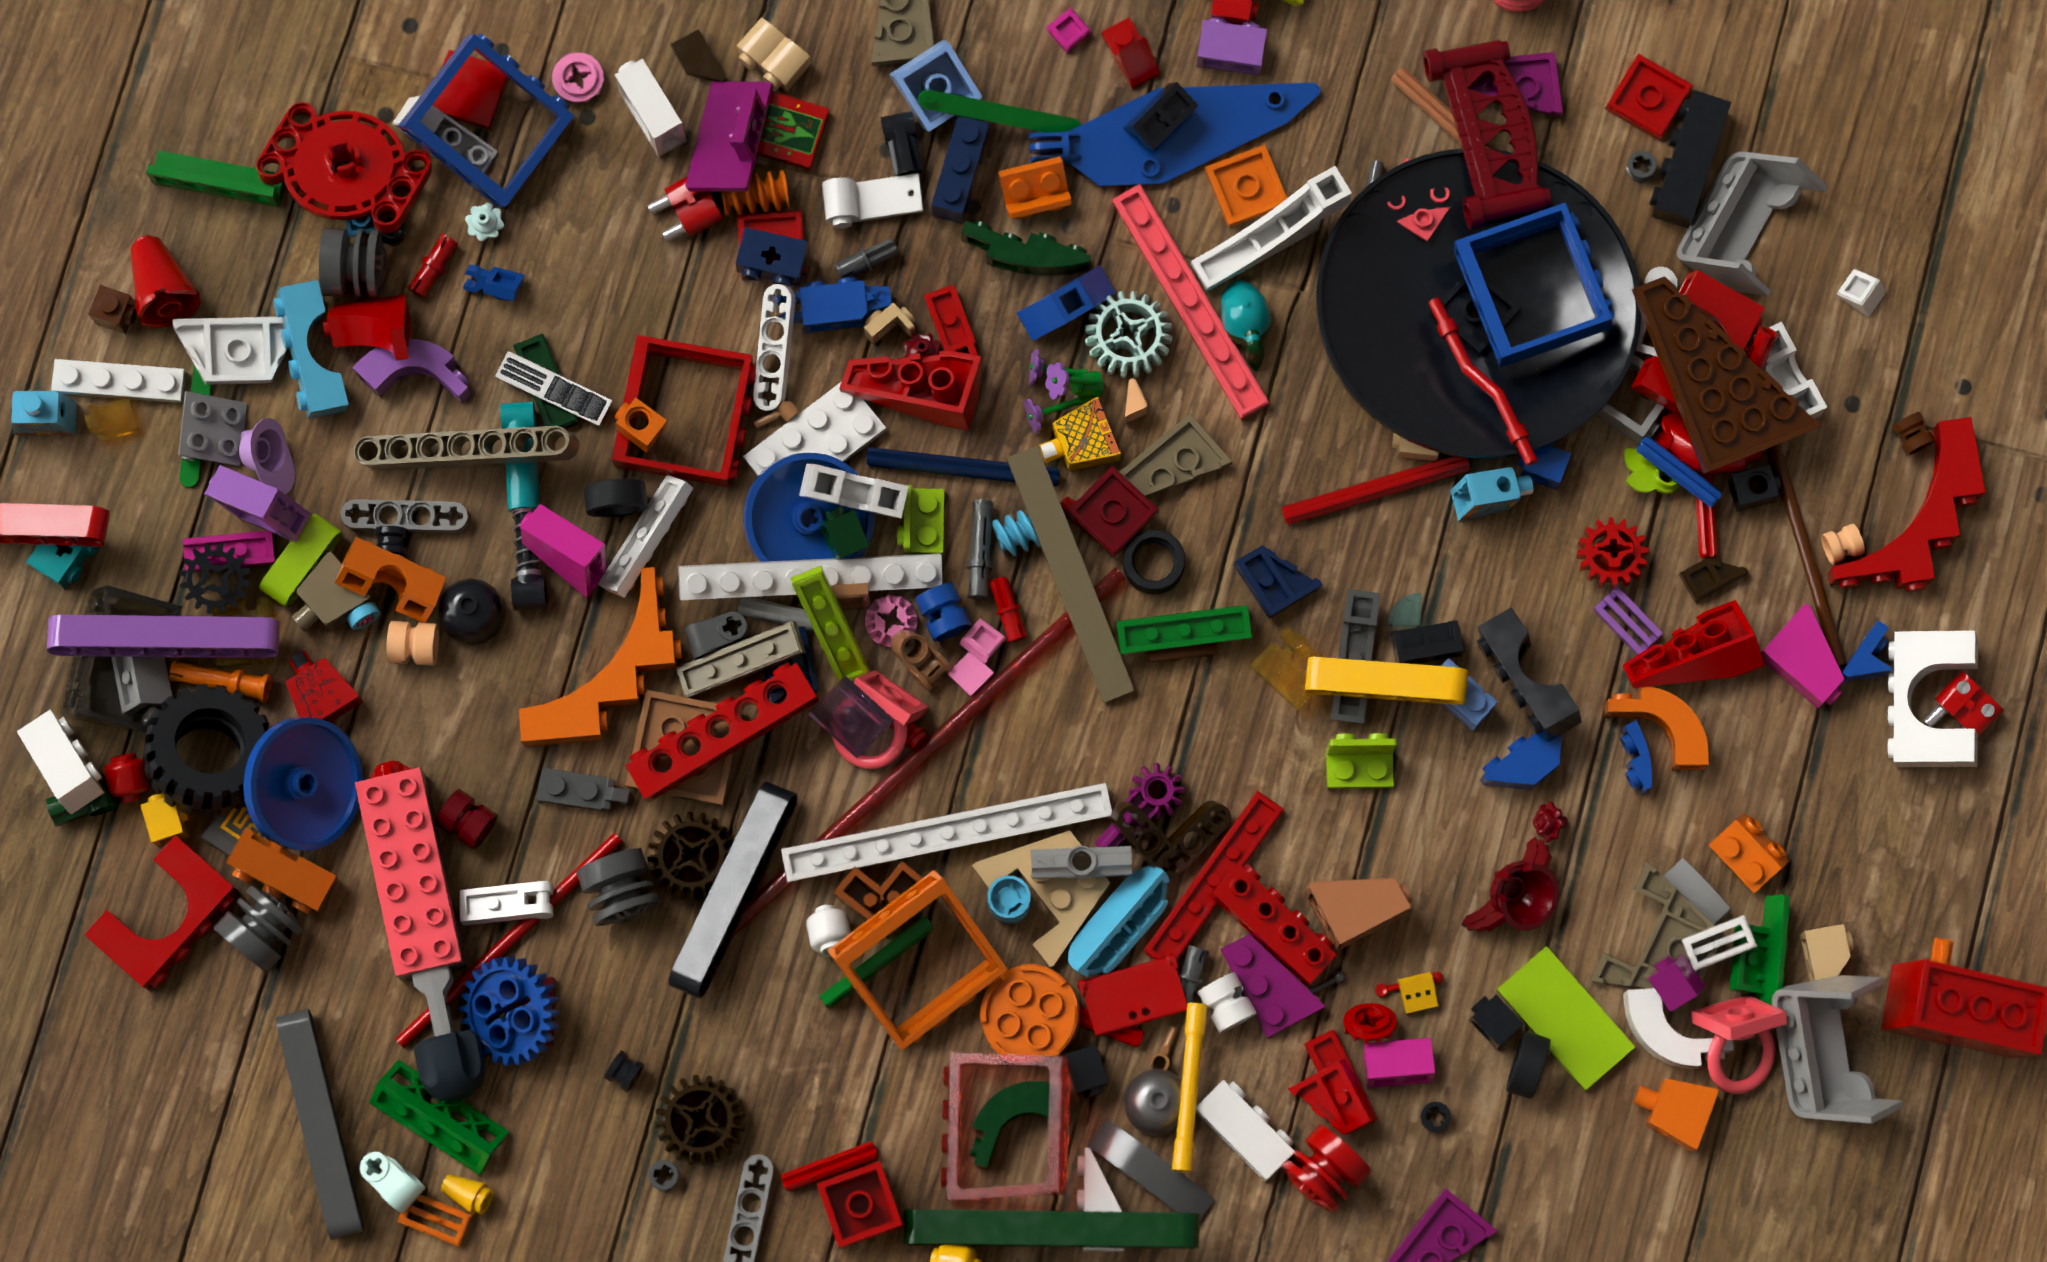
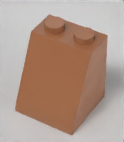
M1396 878L1320 881L1309 884L1305 891V896L1324 932L1334 944L1333 949L1335 952L1405 917L1411 909L1409 902L1413 901L1404 883L1399 885Z

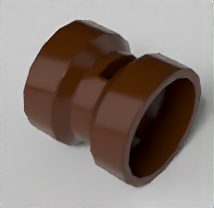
M1921 412L1911 414L1891 426L1895 435L1902 439V448L1906 456L1912 455L1936 441L1932 432L1926 430L1924 426L1925 419Z

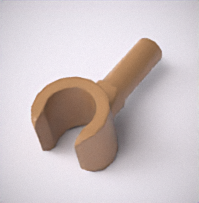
M785 401L772 413L753 422L757 429L777 420L781 416L787 423L801 412L794 403Z
M1170 1026L1159 1052L1153 1054L1150 1059V1067H1152L1155 1057L1162 1056L1166 1060V1066L1163 1070L1168 1069L1170 1065L1168 1055L1178 1031L1176 1027Z

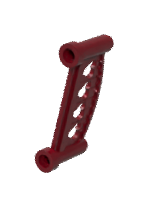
M1495 40L1439 51L1437 48L1424 50L1422 60L1428 82L1439 80L1444 82L1474 191V196L1463 198V212L1468 228L1471 230L1484 227L1485 222L1545 210L1546 207H1551L1552 202L1549 189L1538 185V151L1531 116L1515 80L1504 64L1506 60H1510L1508 42ZM1489 73L1495 79L1493 86L1497 88L1498 94L1489 96L1469 89V87L1483 74ZM1496 102L1501 104L1503 108L1501 115L1505 117L1506 123L1504 125H1496L1477 117L1491 103ZM1507 132L1511 137L1509 144L1513 146L1514 153L1506 155L1485 146L1498 133ZM1514 161L1519 166L1517 173L1522 177V182L1520 184H1512L1493 176L1507 162Z

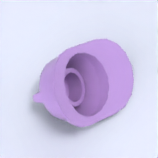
M271 418L261 419L252 430H246L241 433L239 445L241 462L247 469L257 473L260 482L287 494L295 482V467L284 432L277 421Z

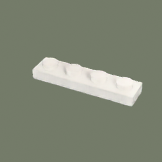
M55 359L51 391H58L67 395L183 403L186 371L179 368Z
M666 475L650 500L648 508L644 510L598 585L606 591L625 598L629 590L633 588L637 577L641 573V568H644L646 563L652 558L659 542L669 531L670 525L680 509L686 504L688 496L694 489L686 481Z

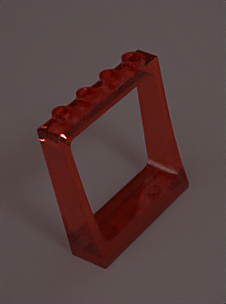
M950 1052V1066H944L943 1070L944 1087H950L949 1100H943L942 1117L943 1120H949L948 1133L942 1134L941 1141L942 1154H948V1166L941 1168V1187H947V1201L1067 1195L1070 1059L1067 1056ZM966 1065L1049 1069L1048 1177L1046 1182L1017 1186L960 1188L962 1069Z

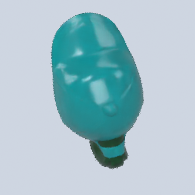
M1236 280L1227 286L1222 295V323L1228 336L1236 344L1246 349L1245 359L1248 365L1254 371H1258L1264 358L1262 343L1270 331L1272 316L1265 297L1252 284L1243 280Z

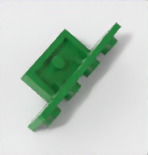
M1789 895L1766 896L1763 927L1748 924L1757 947L1732 956L1729 990L1757 995L1756 999L1772 1005L1774 993L1783 988L1785 981V953L1788 947L1787 929L1790 917ZM1741 924L1735 926L1734 933L1743 930ZM1746 936L1735 940L1733 948L1748 942Z

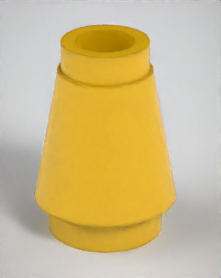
M452 1174L446 1176L441 1186L442 1193L446 1194L471 1214L476 1212L479 1214L485 1213L494 1194V1191L488 1188L487 1183Z

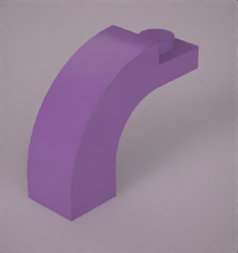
M410 340L409 359L396 361L393 353L376 347L353 367L356 375L379 397L397 380L411 374H424L433 377L462 404L471 396L467 387L470 383L469 380L457 369L451 372L457 365L455 357L444 348L425 340Z

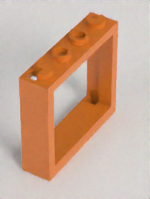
M935 870L827 950L901 1051L914 1041L919 1043L924 1033L932 1027H939L949 1019V1014L959 1007H965L970 1004L978 992L985 987L996 984L995 979L1008 970L945 880ZM941 896L986 960L896 1027L850 964Z

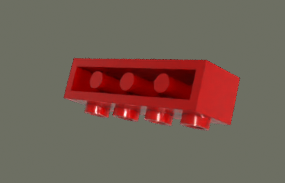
M1240 863L1235 865L1208 895L1305 986L1311 984L1337 955L1332 950L1334 944L1322 933L1314 934L1307 927L1310 922L1299 911L1294 910L1292 913L1283 905L1285 898L1272 887L1267 890L1259 882L1261 876L1251 866L1246 864L1243 867Z

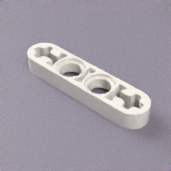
M784 284L771 285L763 296L753 399L756 406L765 411L776 410L786 398L796 299L794 291ZM779 289L781 294L787 297L786 303H781L779 313H786L785 318L770 317V312H777L778 304L772 301L773 295H778ZM774 322H779L784 328V335L778 341L772 340L768 334L769 326ZM771 354L778 356L781 361L780 369L775 373H770L765 367V360ZM763 377L779 378V383L772 382L771 392L776 394L777 398L776 400H771L770 405H768L767 399L762 398L763 392H768L770 382H763Z

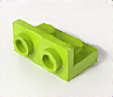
M906 485L909 487L903 510L904 526L897 527V545H903L904 555L934 553L943 555L944 489L911 488V485Z

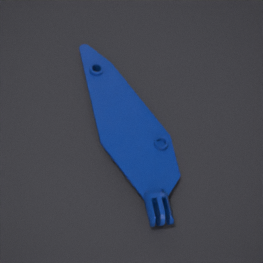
M1316 83L1182 87L1199 106L1154 150H1151L1150 148L1145 149L1140 146L1141 141L1135 135L1128 134L1124 127L1163 89L1158 88L1070 131L1029 133L1030 141H1060L1029 145L1030 153L1061 154L1033 156L1030 158V163L1061 156L1063 164L1072 165L1098 186L1164 184L1287 124L1319 96L1320 87ZM1272 95L1277 96L1280 103L1277 105L1271 104L1269 97Z

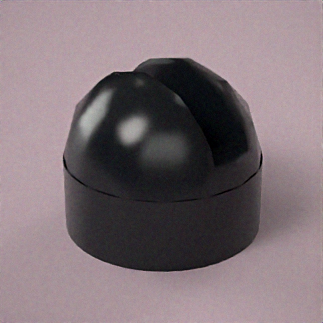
M387 218L383 222H391L395 218ZM404 222L395 236H393L394 232L382 233L384 243L390 246H398L404 241L406 236Z

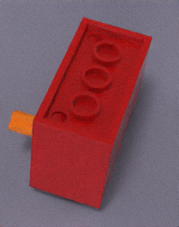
M1934 938L1930 960L1922 959L1892 965L1881 1030L1939 1044H1951L2007 1058L2041 1055L2044 1036L2047 1032V987L1950 965L1954 942L1949 939Z

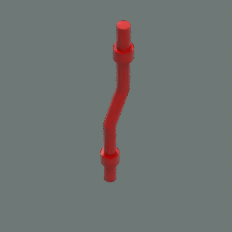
M1440 297L1430 300L1428 304L1438 323L1436 328L1441 338L1446 339L1462 373L1493 398L1508 428L1506 434L1511 444H1516L1526 466L1536 463L1538 459L1528 441L1530 435L1525 425L1519 423L1504 390L1472 364L1458 335L1459 328L1454 318L1449 317Z

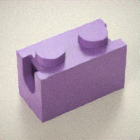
M1211 18L1210 21L1203 20L1196 66L1260 76L1267 29H1262L1260 25L1249 22L1242 23V25L1229 24V21L1222 18Z

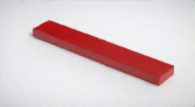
M1257 790L1143 950L1144 954L1153 960H1157L1174 953L1178 961L1218 904L1208 894L1235 865L1240 863L1244 867L1284 812L1281 806Z

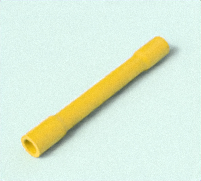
M1201 1003L1187 1004L1186 1042L1177 1137L1174 1141L1172 1171L1191 1173L1193 1165L1194 1125L1202 1041L1205 1035L1207 1005Z

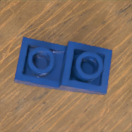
M1635 720L1624 726L1621 730L1623 736L1620 738V741L1625 751L1629 755L1634 754L1635 759L1629 761L1625 766L1628 770L1625 772V776L1630 786L1634 790L1639 789L1643 795L1652 787V765L1646 740Z

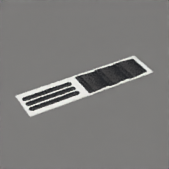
M509 351L495 377L598 426H600L612 402L607 397Z

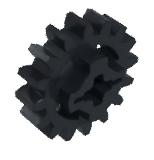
M206 543L205 552L200 553L197 549L192 550L195 556L193 561L187 558L183 560L189 568L188 570L179 571V575L186 577V582L181 583L179 586L182 589L188 588L190 591L185 596L186 601L192 598L197 600L195 609H199L204 604L207 605L208 614H211L215 606H218L221 613H225V604L229 603L233 608H236L235 598L238 596L245 599L247 596L241 591L242 586L251 585V582L243 579V575L248 574L250 568H241L240 564L243 563L245 558L242 556L235 559L233 557L235 548L232 547L226 553L223 551L222 543L218 544L216 550H211L210 545ZM219 556L227 559L228 562L223 566L214 565L207 557ZM198 565L202 570L201 581L193 586L192 574L194 568ZM226 568L228 569L221 578L222 585L220 587L212 584L201 588L209 578L207 574L209 570L212 569L217 573L219 571L222 572ZM236 571L238 580L236 588L232 592L228 587L229 575ZM207 591L218 592L222 600L212 601L203 598L201 595Z

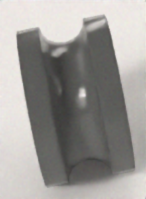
M1647 151L1633 153L1627 165L1629 177L1639 183L1651 180L1657 167L1655 157ZM1637 160H1641L1643 164L1649 163L1650 166L1647 167L1646 173H1642L1640 169L1635 170L1633 168L1636 167Z
M668 1160L655 1162L651 1166L648 1175L650 1183L660 1191L672 1190L679 1182L680 1176L678 1168ZM664 1166L670 1167L669 1173H673L672 1181L666 1180L664 1185L658 1184L659 1178H655L656 1171H662Z

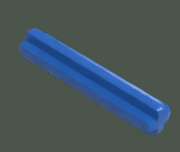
M1644 437L1637 446L1636 450L1639 454L1709 507L1714 506L1722 496V492L1651 437Z

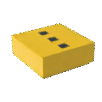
M1430 972L1398 979L1403 1008L1406 1014L1438 1006L1433 977Z

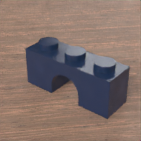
M963 116L957 117L931 204L932 216L960 224L964 223L972 196V186L978 165H981L989 138V123Z

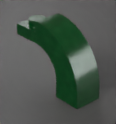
M1027 1081L1011 1085L990 1098L979 1111L972 1125V1130L984 1133L982 1139L976 1137L970 1156L976 1158L974 1166L985 1170L988 1169L998 1136L1004 1126L1013 1119L1033 1115L1059 1123L1070 1088L1044 1081Z

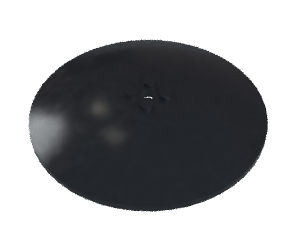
M1462 148L1426 154L1398 165L1370 183L1342 213L1329 236L1318 270L1316 314L1319 332L1333 370L1345 389L1373 419L1388 430L1409 442L1452 456L1501 458L1521 455L1516 444L1512 445L1506 434L1508 428L1493 398L1462 373L1446 339L1441 338L1436 328L1438 323L1428 304L1430 300L1440 297L1449 317L1454 318L1459 328L1458 335L1472 364L1504 390L1519 423L1525 425L1530 435L1528 441L1533 451L1554 444L1577 431L1589 422L1617 391L1629 369L1640 334L1642 315L1631 290L1640 286L1638 272L1625 238L1612 217L1587 190L1564 173L1538 161V185L1549 189L1552 202L1551 207L1566 203L1569 212H1573L1575 217L1578 218L1580 229L1577 230L1581 241L1586 240L1592 255L1589 262L1593 270L1598 269L1604 285L1600 289L1604 299L1609 298L1611 300L1615 317H1612L1610 330L1501 368L1498 365L1481 319L1472 318L1467 314L1466 308L1475 304L1454 254V244L1456 240L1533 213L1485 222L1484 227L1470 230L1464 217L1463 198L1474 196V191ZM1492 149V150H1494V151H1497V152H1500V153H1503V154H1506V155H1511V154H1513L1512 152H1508V151H1502V150ZM1514 161L1507 162L1493 176L1512 184H1520L1522 182V177L1517 173L1519 166ZM1444 188H1448L1450 194L1446 202L1438 204L1431 199V189H1434V196L1436 198L1442 199L1446 196ZM1401 197H1405V205L1400 210H1392L1387 205L1390 202L1393 206H1399L1402 203ZM1450 207L1427 242L1397 222L1414 214L1421 208L1431 210ZM1558 226L1475 254L1511 348L1595 318Z

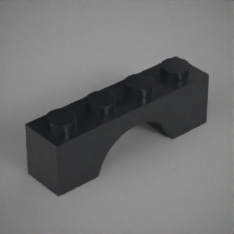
M1512 607L1478 626L1480 639L1477 640V644L1486 658L1491 656L1495 661L1496 665L1493 668L1502 683L1508 681L1513 689L1510 694L1519 709L1525 707L1530 715L1527 717V720L1536 735L1542 733L1546 741L1549 742L1582 723L1580 710L1563 684H1539L1529 679L1521 670L1522 659L1531 647L1528 631Z

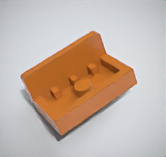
M1743 813L1718 835L1709 846L1753 893H1756L1789 860L1786 857L1784 848L1778 842L1771 841L1762 832V825L1754 817H1748Z

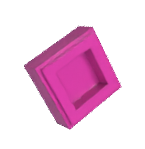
M1071 7L1046 27V31L1066 54L1091 35V30Z

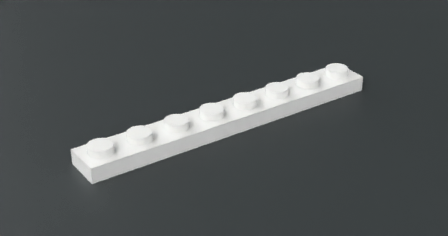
M940 553L678 566L679 599L696 600L797 595L790 577L818 566H822L830 585L868 583L869 591L934 588L942 584V556Z

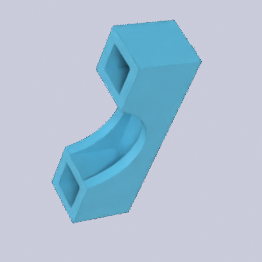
M318 280L279 287L277 298H273V305L277 318L282 317L285 329L281 330V338L284 348H290L292 360L288 361L292 380L297 379L300 391L296 392L299 410H305L307 419L345 412L349 404L341 373L332 372L321 367L312 358L307 346V333L309 329L321 320L325 313Z

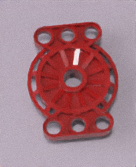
M305 102L295 103L288 109L256 163L258 177L263 183L277 185L284 181L291 197L310 213L330 220H352L372 214L375 228L381 230L382 233H392L400 228L432 173L431 159L428 153L416 149L404 154L403 145L398 136L385 122L372 115L358 111H337L317 117L314 107ZM300 113H306L311 116L309 122L305 124H297L293 120ZM340 119H352L351 121L341 120V121L332 122V121H334V120H340ZM360 121L371 123L372 125L376 126V128L374 129L373 127L361 123ZM385 133L393 140L395 145H389L384 137ZM284 138H292L296 141L295 145L290 149H282L278 146L279 142ZM346 160L351 161L348 165L339 166L337 173L335 172L334 166L337 163ZM420 160L426 166L423 170L414 172L408 168L409 164ZM269 163H276L281 167L275 174L270 175L263 172V168ZM402 185L411 189V192L405 197H398L393 193L396 187ZM294 188L299 189V191L301 192V194H302V196H303L304 198H302V197L294 190ZM384 211H392L396 214L393 221L386 223L380 221L378 216Z

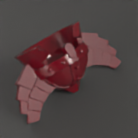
M1533 837L1526 843L1527 848L1522 861H1515L1504 866L1499 872L1495 871V878L1490 889V900L1479 910L1467 915L1461 924L1463 927H1467L1468 931L1476 930L1479 933L1487 929L1491 931L1507 921L1508 925L1516 930L1530 931L1542 926L1550 919L1557 907L1560 891L1559 882L1555 874L1548 868L1552 856L1549 853V846L1545 845L1543 839L1537 841V838Z

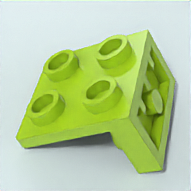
M1385 733L1370 734L1369 739H1356L1355 734H1337L1336 739H1330L1326 748L1327 789H1393V753L1397 746V739H1389V734Z

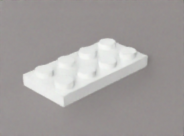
M840 382L745 454L743 458L757 476L773 462L796 453L826 454L845 463L886 431V427L863 399L841 392L839 389Z

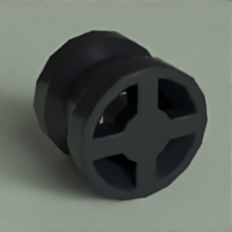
M379 526L375 528V536L378 538V545L376 546L403 557L407 556V548L404 546V539L408 537L407 528L399 526Z
M621 1050L612 1061L604 1078L609 1082L616 1081L620 1084L622 1090L628 1092L639 1078L645 1064L640 1061H632L629 1059L628 1054Z

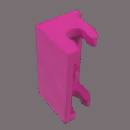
M1431 1038L1385 1041L1381 1043L1373 1042L1367 1045L1364 1043L1363 1059L1366 1088L1433 1083L1435 1068Z

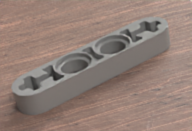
M354 499L346 502L340 513L341 519L347 528L363 532H375V528L379 526H399L407 528L408 533L456 534L464 531L470 521L466 508L458 502ZM375 507L373 512L375 524H370L371 519L369 517H359L358 523H354L352 518L348 517V514L354 513L355 508H359L363 514H371L370 508ZM386 508H394L398 512L397 520L388 525L380 521L381 512ZM422 508L427 509L431 515L428 523L416 525L412 519L414 512ZM436 509H440L439 513L441 516H451L452 510H457L459 516H463L462 519L456 521V525L452 526L448 519H439L440 526H435L437 522Z
M755 1154L749 1157L743 1166L723 1262L737 1261L738 1255H731L733 1247L742 1252L752 1251L750 1258L743 1255L742 1262H755L774 1175L773 1164L764 1155ZM758 1161H763V1167L768 1169L767 1175L761 1174L759 1179V1185H766L764 1192L756 1188H745L746 1181L753 1184L754 1173L749 1171L750 1166H756ZM750 1193L758 1195L761 1199L760 1209L754 1213L746 1212L742 1207L743 1198ZM741 1227H749L754 1232L753 1242L747 1246H741L735 1240V1233Z

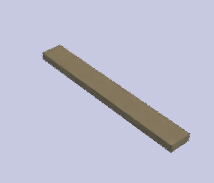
M1038 446L1007 457L1006 460L1103 703L1135 691Z

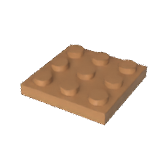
M646 690L632 754L643 748H647L648 751L659 745L658 740L671 731H676L678 734L688 728L687 722L700 714H704L705 717L717 710L715 708L717 703ZM726 722L717 723L713 728V736L715 738H723L729 732V724ZM698 739L689 740L684 747L685 754H697L701 747L700 741ZM735 752L663 795L723 807ZM662 756L656 762V770L658 772H666L672 766V759L669 756ZM628 772L625 786L639 790Z

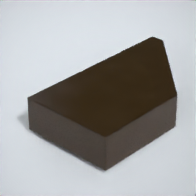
M699 29L671 43V48L687 75L698 78L703 77L717 82H727L723 71Z
M1708 557L1680 572L1679 576L1696 603L1748 575L1749 571L1747 568L1733 566Z

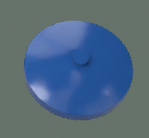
M807 452L788 455L773 462L764 469L752 484L746 497L743 511L746 539L758 561L833 558L819 522L826 519V512L841 505L799 496L806 464L821 465L858 475L855 470L835 457ZM843 506V507H844V510L854 509V508H849V507ZM854 509L866 539L870 544L874 530L875 514ZM868 547L843 558L862 557Z
M290 718L277 723L267 730L257 741L250 753L245 768L243 785L248 813L259 832L266 839L283 848L300 851L316 850L338 839L350 826L359 808L355 782L363 780V771L356 748L340 728L319 718Z

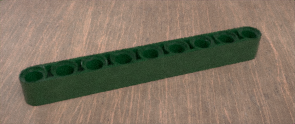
M904 1210L903 1244L1198 1249L1200 1214L1184 1212Z

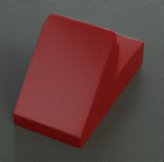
M1130 17L1101 32L1104 42L1131 89L1160 75L1146 37L1141 38Z

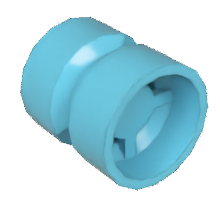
M1003 876L991 884L988 891V908L991 915L997 921L1004 924H1015L1022 921L1028 914L1030 909V890L1022 879L1015 876Z

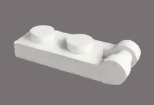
M537 881L460 890V922L466 926L529 918L553 917V905L550 904V896L553 894V883ZM528 896H536V904L528 905Z

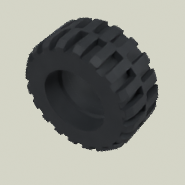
M207 684L197 685L194 692H190L189 688L179 690L177 699L169 696L162 702L161 710H155L151 717L150 726L147 727L143 750L144 770L146 777L152 779V789L156 794L163 792L165 794L164 802L169 806L173 807L177 803L181 806L182 813L190 815L192 810L200 811V817L209 818L211 812L218 811L219 816L230 814V809L233 806L237 810L246 806L243 788L246 764L252 749L260 737L268 730L270 723L266 715H258L260 707L253 700L249 703L244 701L245 694L237 690L233 694L226 692V686L217 685L216 690H210L207 688ZM215 729L225 733L236 743L240 751V757L238 762L226 771L202 773L190 768L181 760L177 753V743L181 737L193 730Z

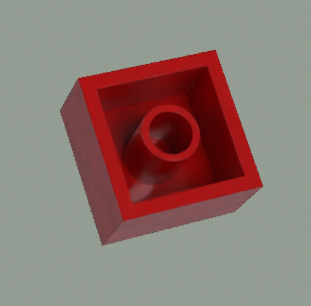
M880 1161L816 1183L840 1250L904 1228Z

